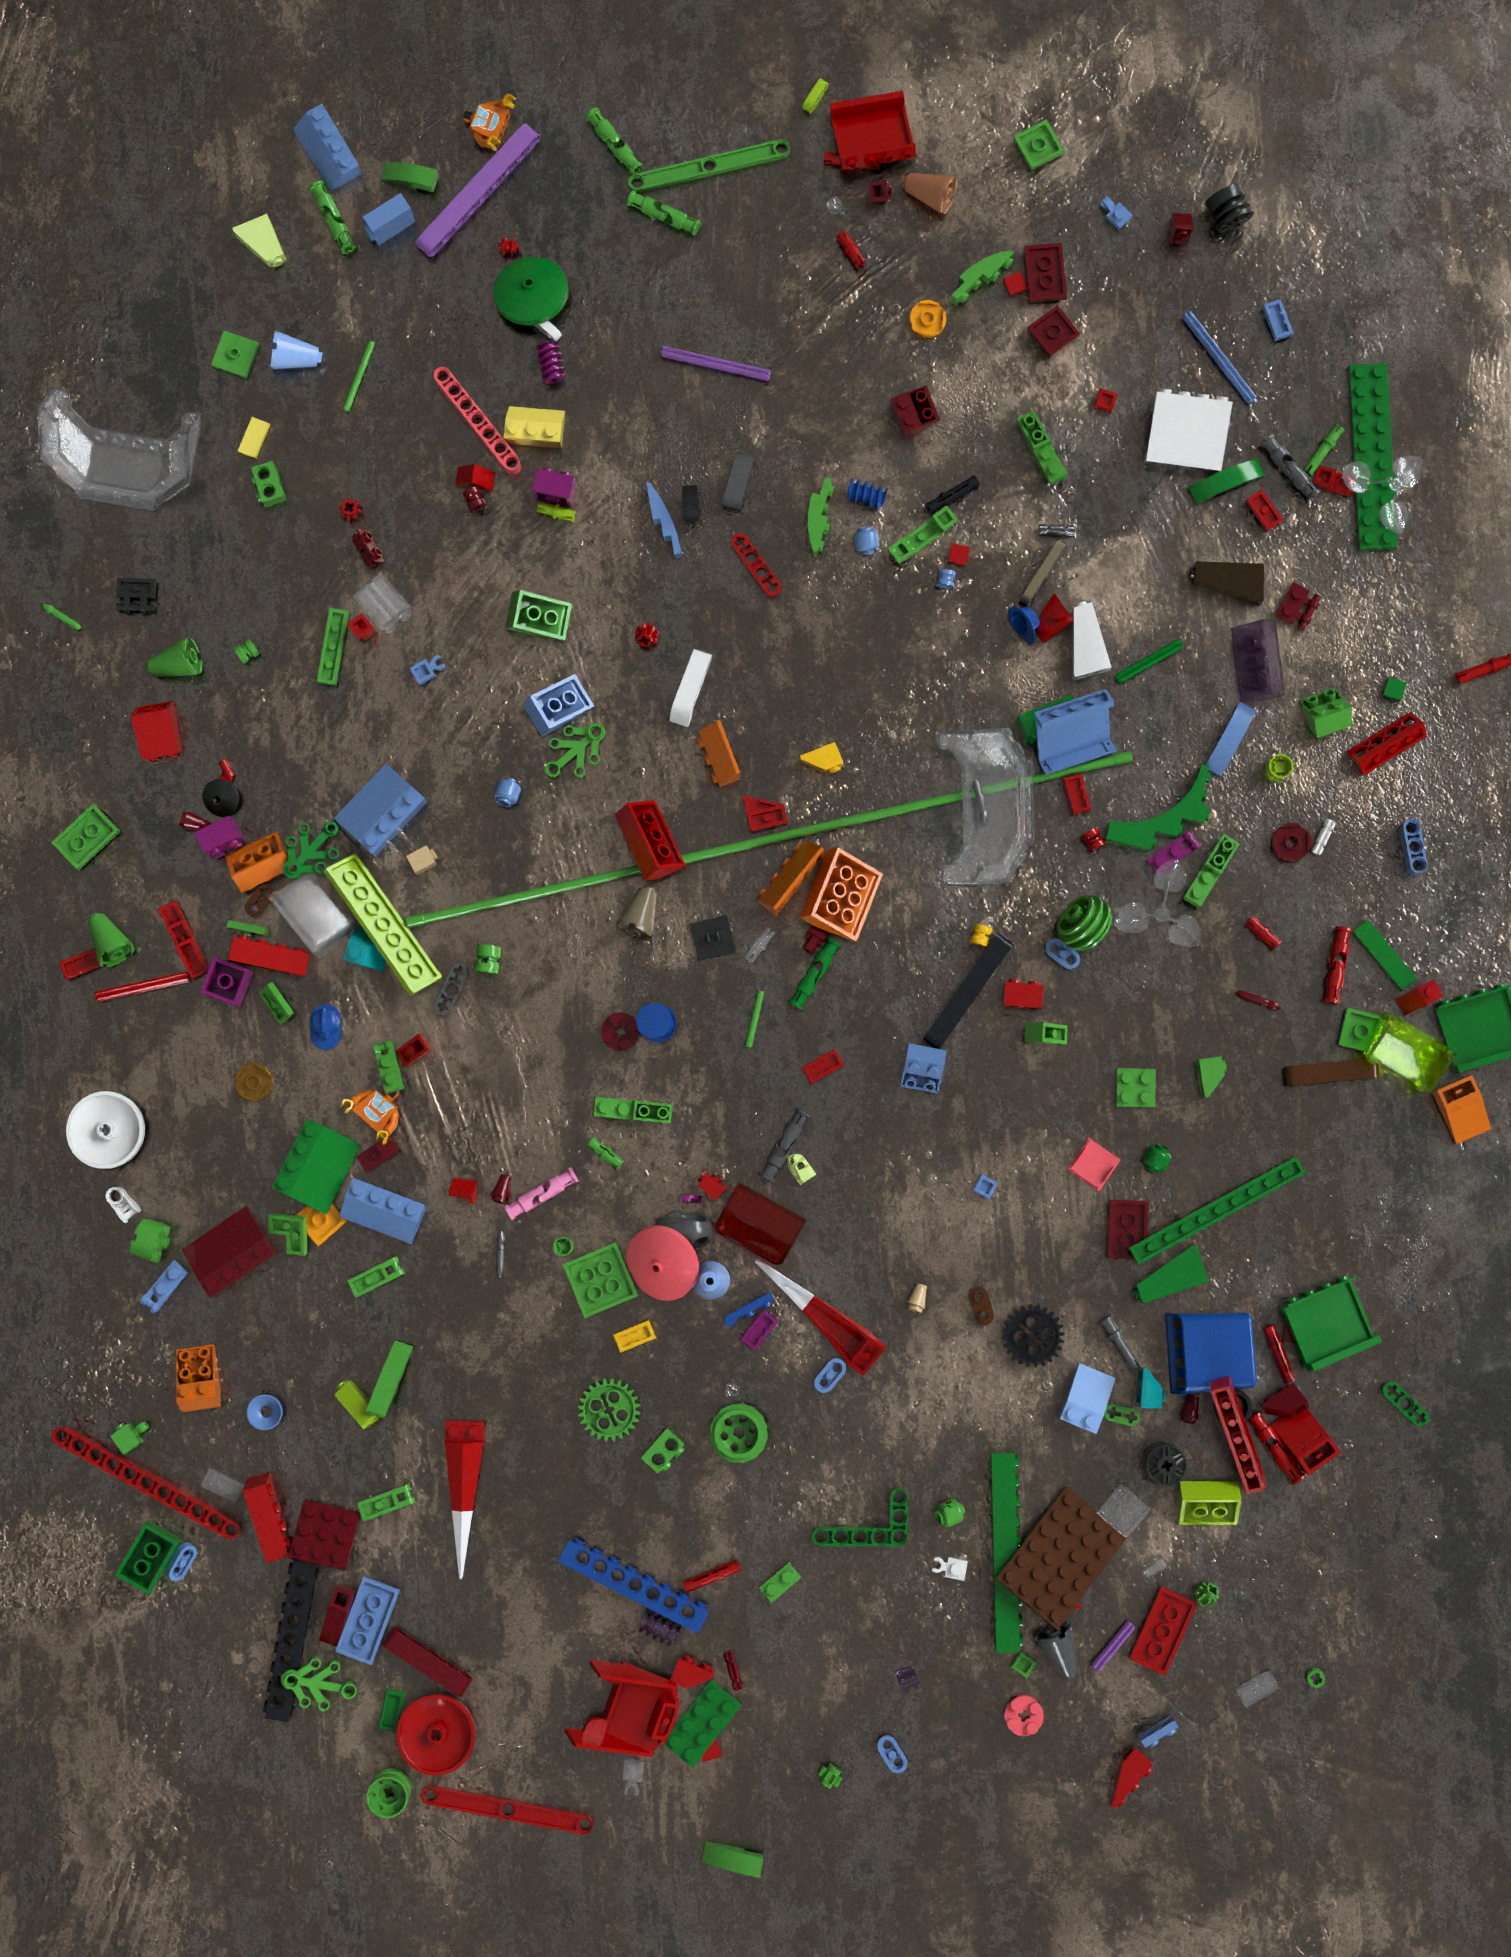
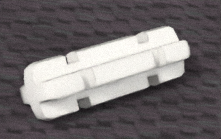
M1325 820L1324 828H1321L1315 841L1316 844L1311 849L1312 853L1316 855L1322 854L1323 846L1326 845L1332 833L1331 830L1334 829L1336 824L1333 820Z

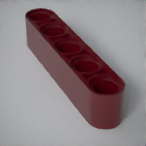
M396 1627L391 1628L382 1642V1646L460 1697L463 1696L473 1680L468 1674Z

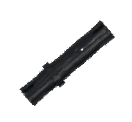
M973 475L947 492H941L937 498L925 505L930 514H933L935 511L946 505L949 506L950 502L978 487L980 483L976 476Z

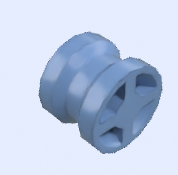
M948 569L937 570L938 580L935 586L943 589H953V578L956 572Z

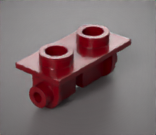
M357 529L358 533L352 535V541L358 552L365 549V552L361 554L365 565L372 569L376 567V563H384L382 552L374 544L371 533L367 530Z

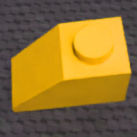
M835 742L799 757L801 763L824 773H836L843 766V760Z

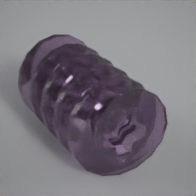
M646 1608L638 1625L639 1632L641 1633L646 1629V1636L653 1633L654 1640L660 1636V1643L667 1639V1646L670 1647L674 1643L682 1625L676 1629V1622L669 1625L668 1618L662 1622V1615L655 1618L654 1611L647 1615L648 1608Z

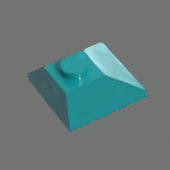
M356 925L348 941L343 960L383 972L386 960L363 927Z
M1138 1367L1135 1405L1140 1408L1161 1409L1162 1404H1165L1166 1398L1163 1388L1148 1368Z

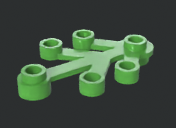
M599 723L590 724L588 728H577L571 725L564 727L563 733L566 737L571 738L574 735L585 736L581 741L559 740L558 738L550 739L549 746L553 750H558L559 748L572 749L557 762L552 761L546 764L545 772L549 777L555 778L559 776L561 768L577 755L574 773L576 777L583 778L586 774L584 768L585 747L589 743H591V754L588 757L589 763L594 766L599 764V741L605 737V729ZM571 728L573 732L572 734H566V730ZM594 730L600 732L598 736L592 734ZM553 741H558V746L553 747L551 744ZM596 756L598 760L597 762H591V758ZM552 767H555L557 771L556 773L552 774L550 773V769ZM578 769H583L582 775L576 773Z
M313 1656L309 1659L308 1664L297 1671L289 1669L281 1676L282 1686L293 1690L302 1708L309 1707L311 1700L307 1694L303 1693L300 1686L309 1688L321 1711H327L330 1703L327 1698L323 1697L319 1689L340 1692L345 1699H352L357 1693L353 1682L346 1681L340 1684L322 1681L327 1676L340 1670V1664L337 1660L329 1661L326 1668L310 1678H305L303 1676L311 1670H317L321 1667L319 1657ZM317 1660L318 1664L316 1666H312V1662ZM332 1664H337L335 1669H331ZM288 1677H294L292 1681H287ZM345 1687H351L349 1691H344ZM304 1698L308 1699L307 1703H301ZM322 1702H327L325 1707L320 1706Z

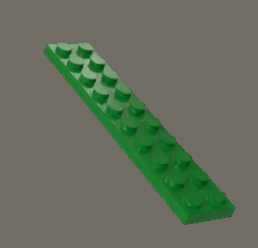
M1387 363L1350 364L1348 366L1353 464L1354 476L1356 477L1355 500L1358 550L1397 549Z

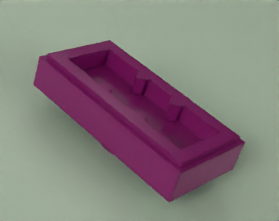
M763 1309L741 1336L740 1340L755 1351L779 1321Z

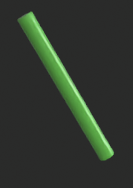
M368 340L342 410L345 412L350 411L374 349L375 342Z

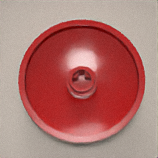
M445 1694L425 1695L412 1702L403 1712L396 1731L397 1746L405 1762L414 1770L431 1776L445 1775L462 1766L470 1756L476 1740L475 1722L467 1707L456 1698Z

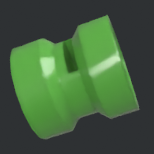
M249 638L241 646L237 645L233 648L243 664L247 663L250 657H256L260 654Z
M567 1237L557 1238L553 1244V1250L559 1256L569 1255L574 1248L572 1240Z

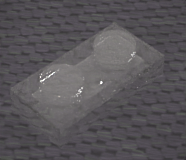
M211 1467L208 1469L201 1484V1487L234 1503L238 1501L245 1486L244 1483Z
M1267 1670L1239 1686L1235 1691L1243 1705L1247 1708L1280 1689L1270 1670Z

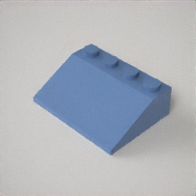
M385 763L334 819L376 857L422 809L427 800Z

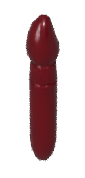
M1245 991L1236 992L1239 997L1266 1007L1268 1006L1270 1009L1279 1010L1282 1008L1275 1001H1269Z

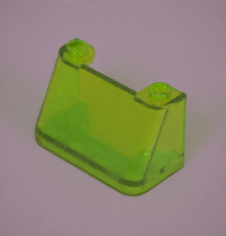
M1384 1010L1364 1052L1365 1060L1373 1065L1382 1063L1405 1076L1415 1084L1413 1087L1422 1093L1424 1091L1433 1092L1456 1057L1454 1051L1446 1044L1387 1010Z

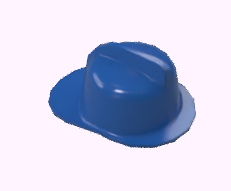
M1011 607L1008 611V619L1012 628L1027 644L1032 645L1035 642V629L1039 627V618L1029 607Z
M329 1004L316 1007L310 1017L311 1041L319 1049L329 1050L334 1048L341 1037L340 1013L337 1008Z

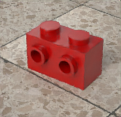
M1009 979V982L1004 983L1002 1007L1041 1010L1044 985H1039L1038 981H1028V984L1020 983V980Z

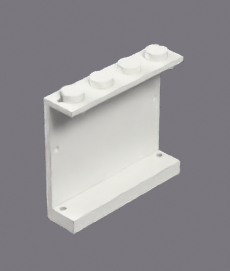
M1160 389V392H1155V406L1147 453H1145L1144 461L1221 471L1233 402L1228 401V397L1217 396L1216 400L1209 399L1207 394H1198V397L1190 396L1191 392L1179 391V395L1171 394L1172 390Z

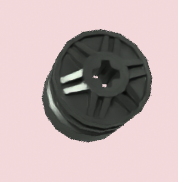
M1239 183L1222 188L1205 201L1209 214L1216 216L1213 222L1217 225L1216 228L1219 233H1225L1238 228L1254 215L1249 201H1243L1246 195Z
M1157 1442L1150 1445L1144 1451L1141 1459L1145 1475L1156 1484L1162 1486H1172L1180 1482L1187 1470V1462L1183 1452L1165 1442ZM1164 1460L1170 1463L1167 1465V1469L1161 1467L1164 1464Z

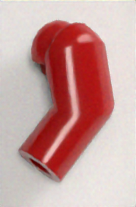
M224 759L218 762L222 769V774L218 779H225L231 782L234 773L228 760Z

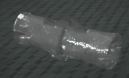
M766 926L757 940L754 939V944L743 957L753 964L762 950H766V945L776 933Z

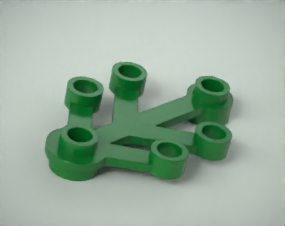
M332 821L326 822L322 828V833L310 846L308 844L310 827L307 823H301L297 829L300 834L301 855L297 859L295 856L297 839L289 836L285 841L288 861L283 866V873L290 879L298 878L301 873H316L319 875L324 873L326 865L323 862H317L315 865H303L306 860L328 859L335 861L339 856L338 850L334 848L328 851L315 852L327 838L336 836L338 832L336 823ZM332 826L334 831H329L327 827ZM300 827H306L307 831L302 832ZM288 840H293L294 845H289ZM334 852L336 857L332 858L329 853ZM321 865L323 871L317 870V866ZM294 866L296 871H290L289 867Z

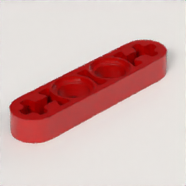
M742 533L735 534L732 538V547L765 594L769 597L778 596L781 592V584L748 537ZM737 539L745 540L743 545L747 550L743 552L741 545L736 546ZM753 553L756 555V560L750 563L746 561V555ZM760 568H764L767 571V575L763 578L758 577L756 574ZM769 579L772 586L777 585L776 592L768 591L769 585L765 581Z

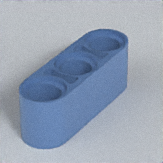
M1409 819L1400 825L1399 834L1406 870L1410 875L1417 876L1427 869V859L1421 826L1417 820ZM1407 824L1413 827V833L1407 832ZM1410 843H1414L1416 845V852L1410 850ZM1413 862L1420 864V871L1413 868Z

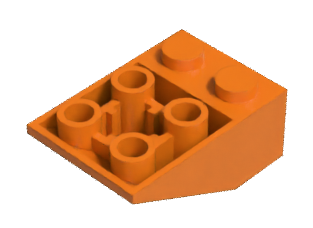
M1473 1075L1465 1076L1432 1091L1455 1144H1459L1492 1129L1481 1092Z
M214 1344L176 1350V1403L182 1412L221 1407V1389Z

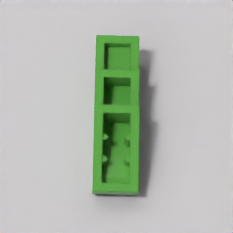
M394 1341L371 1396L366 1413L385 1418L413 1351V1346Z

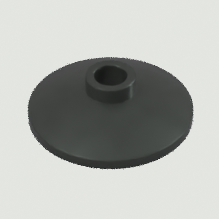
M214 779L203 790L202 798L204 805L212 814L223 817L232 814L237 809L239 794L231 782L225 779ZM216 796L220 797V802L216 800Z

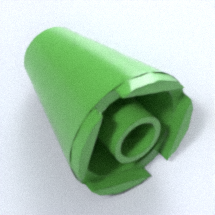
M184 638L149 658L146 668L148 673L154 677L197 675L202 672V660H198L197 654H200L196 643L191 638Z
M95 913L90 916L87 924L96 957L101 967L105 964L107 967L118 965L127 959L126 955L129 952L131 955L133 954L135 949L133 943L105 914Z

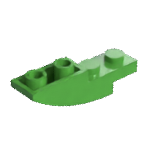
M1008 250L993 254L968 268L959 276L958 284L960 287L951 295V302L955 306L959 302L964 303L969 297L968 293L972 289H978L982 281L986 285L991 281L995 282L1001 275L1002 269L1009 268L1013 263L1014 252Z
M1034 410L1018 417L1017 422L1027 446L1049 484L1053 485L1068 478V474L1051 446V440Z
M827 477L824 479L820 495L812 492L809 503L808 539L812 555L817 557L818 551L822 552L825 541H822L824 534H828L830 528L828 517L824 515H826L829 506L826 503L828 496L832 497L835 486H832V479Z
M1225 834L1221 836L1183 897L1184 900L1197 908L1202 906L1238 848V842Z
M594 1097L592 1116L671 1124L673 1104Z

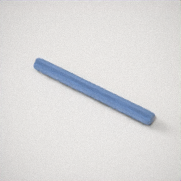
M1191 311L1186 312L1182 319L1248 404L1252 403L1256 399V395Z

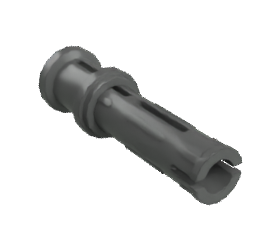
M1107 1315L1099 1320L1097 1324L1105 1331L1107 1340L1112 1341L1129 1371L1132 1372L1140 1367V1363L1121 1335L1122 1329L1118 1328L1114 1322L1113 1315Z

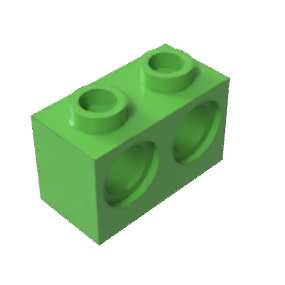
M273 461L251 467L253 474H250L253 485H257L258 491L255 493L259 503L262 502L266 508L287 501L277 467ZM263 473H269L266 479H260V476ZM269 490H274V494L271 497H266V493Z
M667 1427L642 1455L641 1459L655 1472L659 1473L661 1470L665 1472L671 1466L669 1461L674 1456L678 1458L685 1450L682 1447L685 1443ZM668 1439H673L676 1442V1448L673 1450L668 1449L665 1442ZM653 1455H662L663 1462L655 1464L652 1460Z

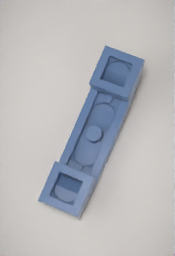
M1242 702L1238 703L1221 738L1205 764L1209 766L1210 772L1221 777L1257 710Z

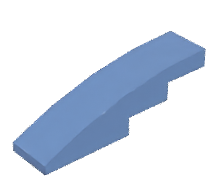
M646 483L653 524H661L664 542L672 540L674 557L680 558L682 557V552L671 516L651 483Z

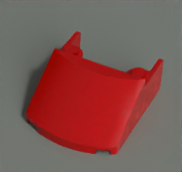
M590 1660L589 1665L597 1676L609 1683H613L602 1717L588 1719L583 1730L566 1728L565 1734L573 1746L577 1748L652 1757L655 1754L653 1751L660 1744L663 1745L668 1738L677 1717L679 1699L677 1698L678 1687L676 1683L621 1661V1664Z

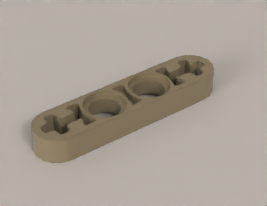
M1059 539L1057 540L1019 601L1028 606L1065 548L1066 544Z

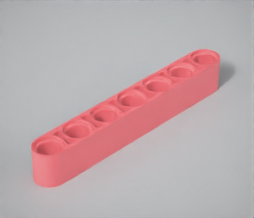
M446 367L437 368L434 372V379L441 391L509 475L518 474L521 470V463L515 452L449 369ZM442 375L448 376L444 381H440L439 377ZM454 389L459 390L457 395H451L450 392ZM468 403L471 405L467 410L462 409L464 404ZM476 418L482 419V422L479 424L473 423ZM488 432L494 434L490 439L484 437ZM498 447H504L505 451L502 453H497L496 449ZM511 461L517 463L513 468L507 466Z

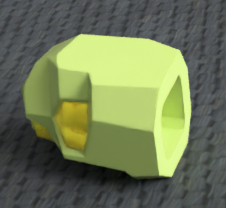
M792 1154L787 1157V1166L799 1185L816 1175L802 1155Z

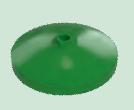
M526 257L512 262L500 272L494 284L493 296L499 312L509 321L520 325H537L552 319L562 310L567 301L569 289L566 276L556 263L541 257Z

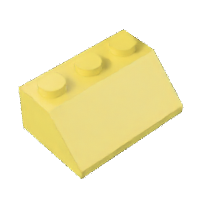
M509 406L505 418L504 440L507 444L562 449L565 411Z

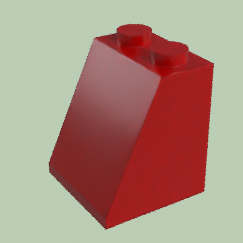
M174 701L136 707L131 714V720L141 759L155 761L161 756H166V758L177 756L182 747Z

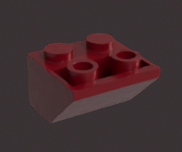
M927 385L891 398L890 406L903 439L919 434L940 421Z

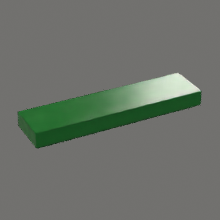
M1366 920L1352 932L1401 991L1417 980V977L1369 920Z

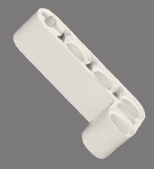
M696 649L693 650L672 705L670 722L685 727L689 726L694 705L711 663V654Z

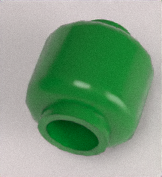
M1159 1143L1149 1146L1143 1157V1162L1147 1165L1146 1169L1152 1173L1165 1171L1172 1158L1169 1153L1170 1150Z

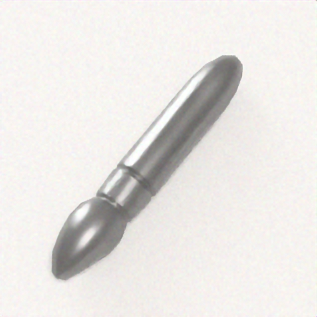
M974 779L973 788L980 812V819L983 824L987 825L988 812L986 811L981 785L977 779Z
M502 1230L499 1231L496 1239L498 1243L496 1256V1274L498 1278L502 1277L504 1271L505 1236Z

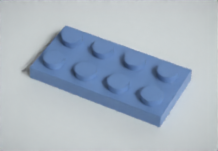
M363 1576L335 1652L373 1665L401 1589Z

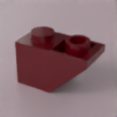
M1172 214L1169 242H1174L1175 244L1188 243L1194 229L1192 214Z
M1293 1383L1290 1386L1285 1385L1275 1396L1267 1397L1262 1404V1408L1265 1414L1294 1418L1308 1409L1309 1404Z

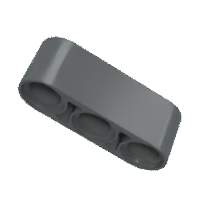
M736 454L722 505L738 510L741 509L755 458Z

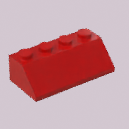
M655 800L626 803L615 814L645 880L660 879L686 866Z

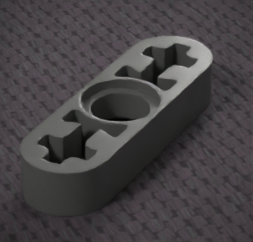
M457 963L451 967L434 1004V1010L437 1014L447 1016L451 1013L468 977V969L465 965ZM462 967L464 975L458 977L457 981H461L460 985H458L456 982L450 981L451 977L455 979L457 976L454 972L455 969L459 970ZM450 984L455 985L457 988L454 995L446 993V987ZM445 995L447 998L453 999L452 1002L448 1000L446 1003L448 1010L440 1012L441 1009L438 1006L445 1002L442 996Z

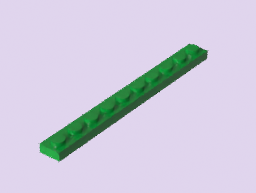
M1294 1156L1133 1244L1128 1249L1136 1264L1140 1265L1306 1174L1298 1157Z

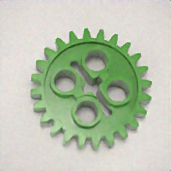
M604 1378L603 1384H600L597 1380L596 1387L589 1385L591 1391L583 1392L587 1397L579 1399L584 1403L578 1406L579 1409L583 1410L578 1416L584 1417L580 1424H587L584 1430L591 1429L590 1436H593L595 1433L598 1434L597 1440L604 1436L605 1442L608 1441L609 1437L615 1442L617 1435L622 1440L623 1432L629 1435L628 1428L635 1429L636 1427L632 1423L639 1422V1419L635 1417V1415L641 1414L640 1411L636 1410L637 1407L641 1406L640 1403H635L638 1396L631 1395L634 1389L627 1390L628 1383L624 1387L621 1386L622 1380H619L617 1384L614 1383V1378L611 1379L610 1383H607L606 1378ZM613 1391L617 1392L620 1396L617 1402H612L609 1399V1394ZM601 1394L605 1395L609 1407H614L612 1414L617 1421V1426L613 1424L610 1413H605L604 1410L607 1406ZM593 1400H599L602 1403L600 1410L592 1408L591 1403ZM621 1409L625 1410L628 1414L625 1420H620L617 1417V1412ZM601 1418L609 1420L610 1425L608 1428L600 1426L599 1420Z

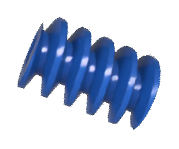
M852 477L847 491L848 501L855 497V503L862 499L863 506L869 501V508L876 504V509L880 510L885 502L888 488L883 492L880 485L875 490L874 483L869 488L868 481L862 486L861 479L854 483V478Z

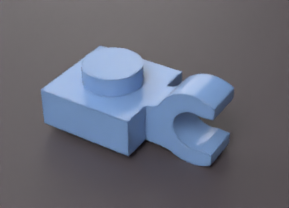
M1108 196L1101 201L1100 206L1108 212L1105 218L1118 230L1133 216L1120 202L1115 206Z

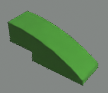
M386 162L380 180L416 191L418 188L434 192L439 175L437 169L425 166Z
M705 1841L702 1862L724 1870L760 1878L764 1854Z

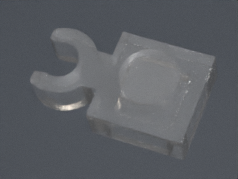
M625 1758L623 1780L628 1781L624 1787L625 1795H627L628 1788L630 1787L635 1789V1796L638 1795L639 1786L637 1782L643 1781L645 1761Z

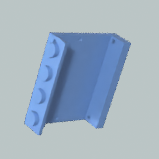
M1107 689L1034 712L1038 761L1046 775L1117 751L1110 738L1109 708L1114 706V700Z

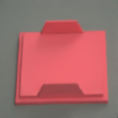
M1088 1138L1067 1170L1100 1191L1121 1159Z

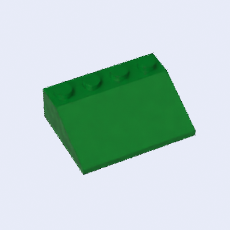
M307 1118L272 1188L327 1215L361 1145Z

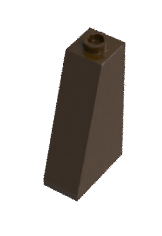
M1196 561L1193 567H1190V579H1193V585L1254 605H1261L1264 601V564Z

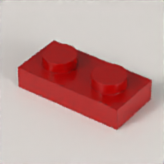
M1262 489L1246 499L1245 502L1266 532L1283 521V518Z

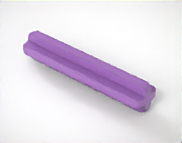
M1126 1621L1092 1662L1093 1668L1101 1671L1134 1631L1135 1626L1131 1622Z

